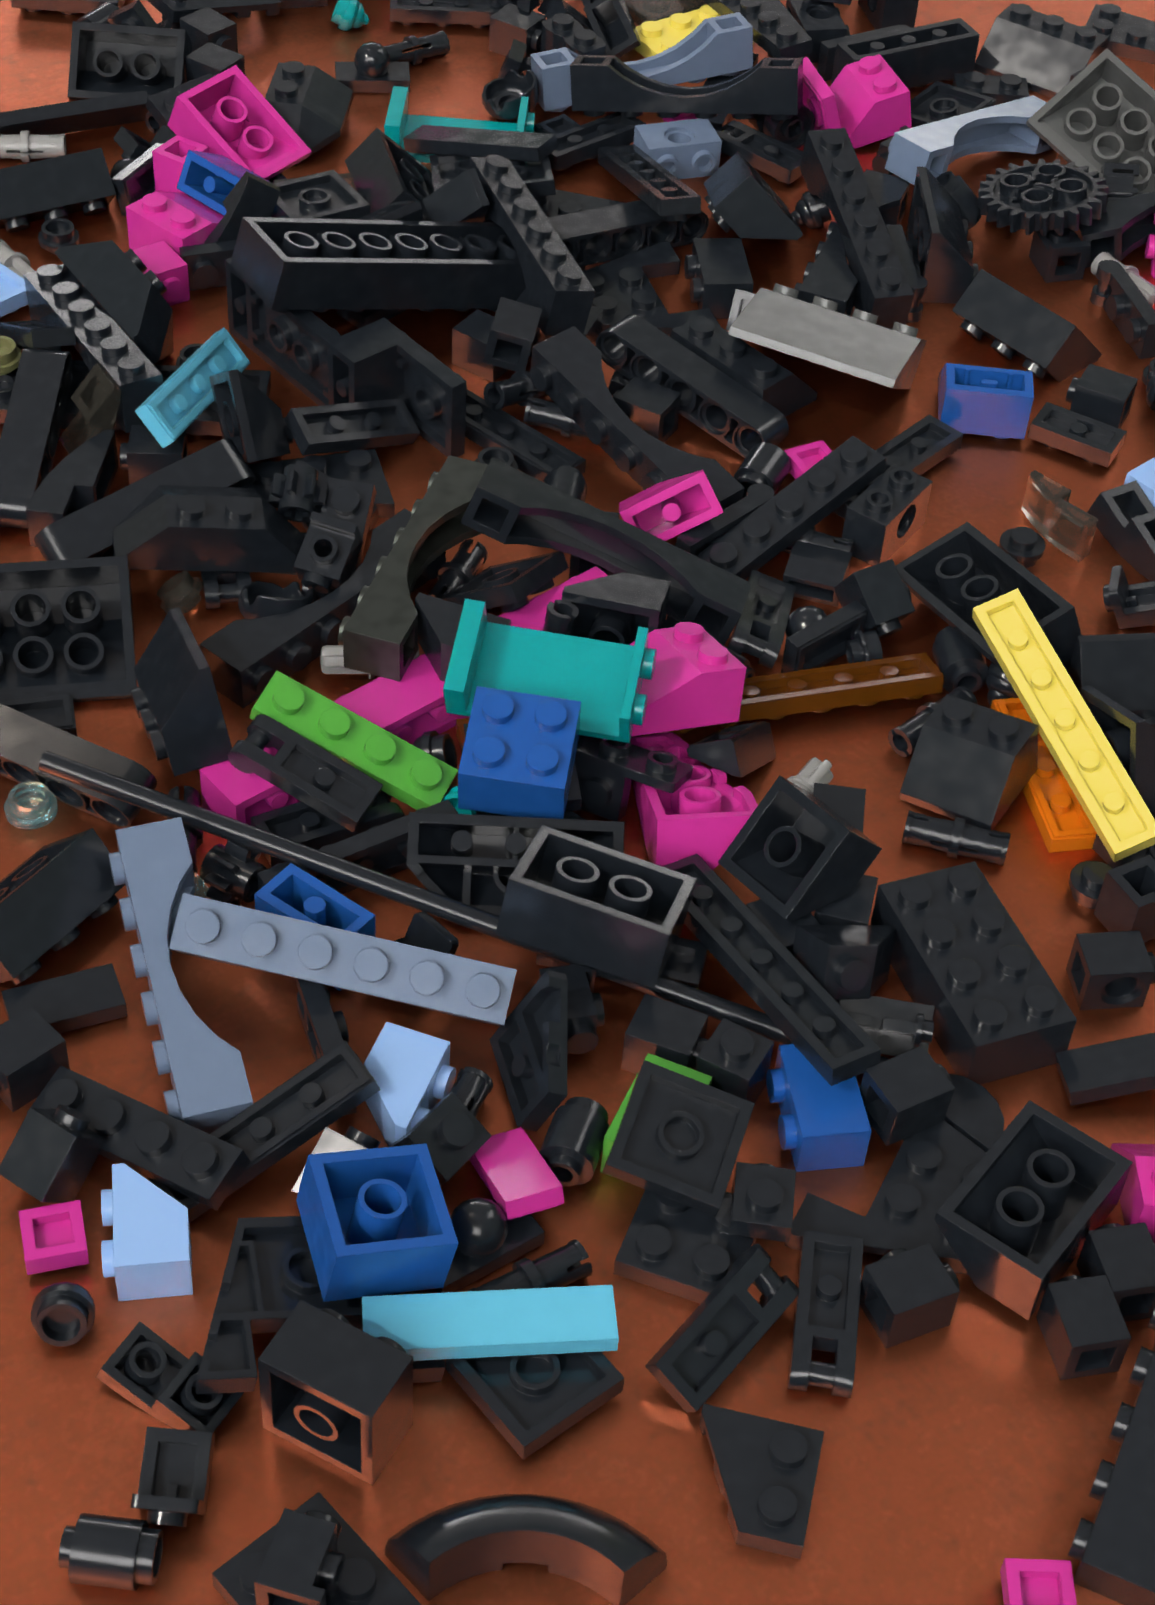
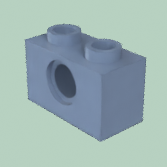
M697 118L635 125L633 145L640 148L678 179L712 176L719 169L722 140L708 119Z

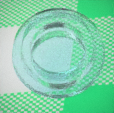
M26 781L17 784L10 790L8 798L4 803V812L7 821L11 825L26 830L38 829L54 820L58 813V804L55 795L46 785L36 781Z

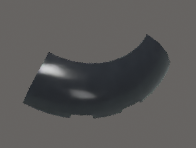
M501 1494L478 1497L452 1504L409 1524L388 1539L385 1546L386 1557L428 1601L458 1582L476 1575L502 1570L505 1563H533L547 1565L549 1573L564 1576L587 1586L607 1599L612 1605H626L667 1567L666 1553L647 1536L626 1522L580 1502L536 1494Z

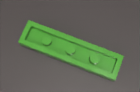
M277 670L253 706L249 717L252 720L259 714L271 717L383 784L381 791L416 810L440 803L458 772V769Z

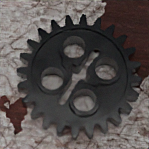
M1039 159L1037 164L1023 160V166L1009 163L1008 170L996 168L995 174L986 175V181H981L980 189H978V208H980V215H986L987 222L997 221V228L1009 225L1010 232L1012 233L1019 229H1025L1026 235H1030L1034 231H1040L1043 236H1046L1049 230H1054L1061 235L1064 228L1079 231V224L1091 226L1092 219H1101V213L1107 211L1109 186L1106 185V178H1099L1098 171L1088 172L1089 166L1087 165L1075 168V162L1073 161L1066 165H1061L1060 159H1056L1052 163H1046L1044 159Z

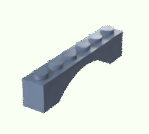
M740 12L707 18L692 33L665 51L641 60L623 63L650 79L669 85L685 82L701 83L706 78L719 75L734 76L739 74L740 71L753 68V26ZM566 47L530 54L531 70L538 81V103L544 112H561L572 106L570 65L579 54Z
M1032 95L895 132L888 147L889 155L885 169L914 185L917 167H926L937 178L939 175L947 172L948 165L954 160L969 154L993 151L1038 154L1052 150L1044 140L1026 125L1027 120L1047 102Z
M177 817L117 829L115 832L118 852L108 854L114 885L125 884L128 897L119 899L125 932L136 930L139 941L138 944L129 945L136 979L147 976L150 991L140 993L147 1027L158 1024L161 1040L152 1041L157 1072L159 1076L170 1074L173 1089L163 1091L167 1115L211 1134L253 1104V1099L241 1051L218 1037L195 1014L180 991L171 966L172 950L169 949L182 893L190 895L195 893L193 862L182 818Z
M182 893L169 949L186 955L341 988L496 1026H504L517 972V969L186 893Z

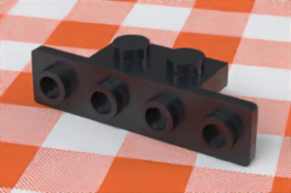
M579 735L575 765L582 798L581 810L603 818L620 821L626 815L632 780L668 793H674L692 776L693 766L679 761L675 755L669 752L650 751L631 744V741L630 743Z

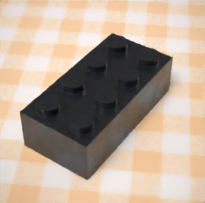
M973 861L878 885L870 925H891L896 928L890 963L914 1003L935 1006L933 1036L956 1075L964 1076L981 1085L1056 1064L1055 1053L1068 1050L1077 1019L976 862Z

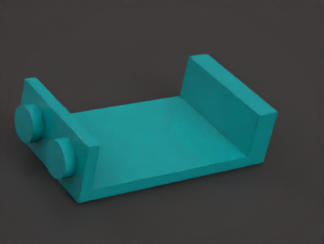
M393 86L384 124V134L405 150L403 138L422 125L534 133L535 113L528 112L529 97L521 96L517 123L408 114V87ZM409 153L422 163H430L429 156L434 155Z
M465 599L443 687L446 713L470 717L476 686L581 701L579 735L630 743L633 724L642 726L644 722L647 695L640 694L643 679L652 680L657 649L648 648L649 628L638 626L635 645L632 646L487 622L486 603L484 601Z

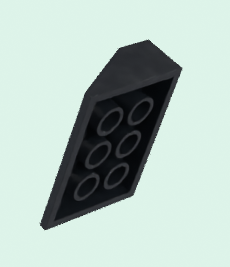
M128 556L1 563L0 701L72 693L73 702L132 698L130 689L137 688V679L134 672L136 652Z

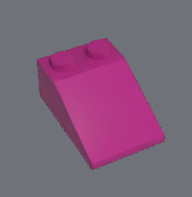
M236 65L178 95L168 122V127L175 135L209 147V153L223 155L266 180L306 159L312 153L311 149Z
M155 191L126 206L129 249H137L164 240L180 256L179 247L204 244L224 215L186 193Z
M680 622L675 627L654 629L649 632L648 648L657 649L655 669L652 680L643 679L640 694L647 695L645 718L642 726L633 724L631 737L738 722L747 667L704 630V627L697 623Z

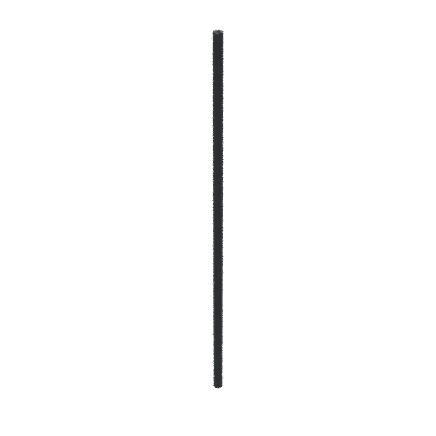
M46 751L40 759L39 771L169 819L181 817L183 824L417 910L425 911L428 914L564 964H574L562 956L536 947L523 946L514 939L497 934L496 929L500 917L498 915L55 753ZM596 969V975L707 1014L709 1017L720 1021L723 1018L779 1043L793 1044L763 1012L662 975L655 988L652 989L641 984L627 983L618 976ZM881 1056L880 1063L888 1060V1058Z

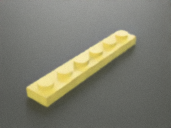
M1018 588L974 607L972 613L973 620L1032 722L1038 725L1040 736L1113 862H1117L1155 845L1154 817Z

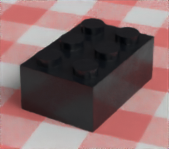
M541 825L508 879L496 933L514 939L523 946L536 947L562 956L574 964L590 966L618 976L627 983L641 984L654 989L682 932L697 878Z

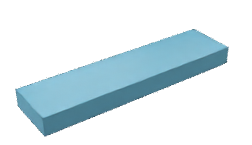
M224 327L214 333L135 412L161 447L164 448L173 443L214 401L209 377L235 369L242 373L250 364V361Z
M613 1285L362 1296L363 1331L376 1338L382 1336L394 1340L405 1349L407 1354L413 1356V1361L618 1351L619 1335Z

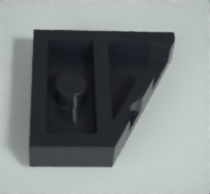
M550 970L545 971L507 1017L504 1026H500L489 1039L517 1128L522 1127L525 1130L537 1131L567 1097L568 980L566 974Z
M703 1403L699 1425L702 1435H707L715 1461L713 1471L719 1491L726 1498L729 1507L727 1517L735 1543L801 1559L824 1431Z

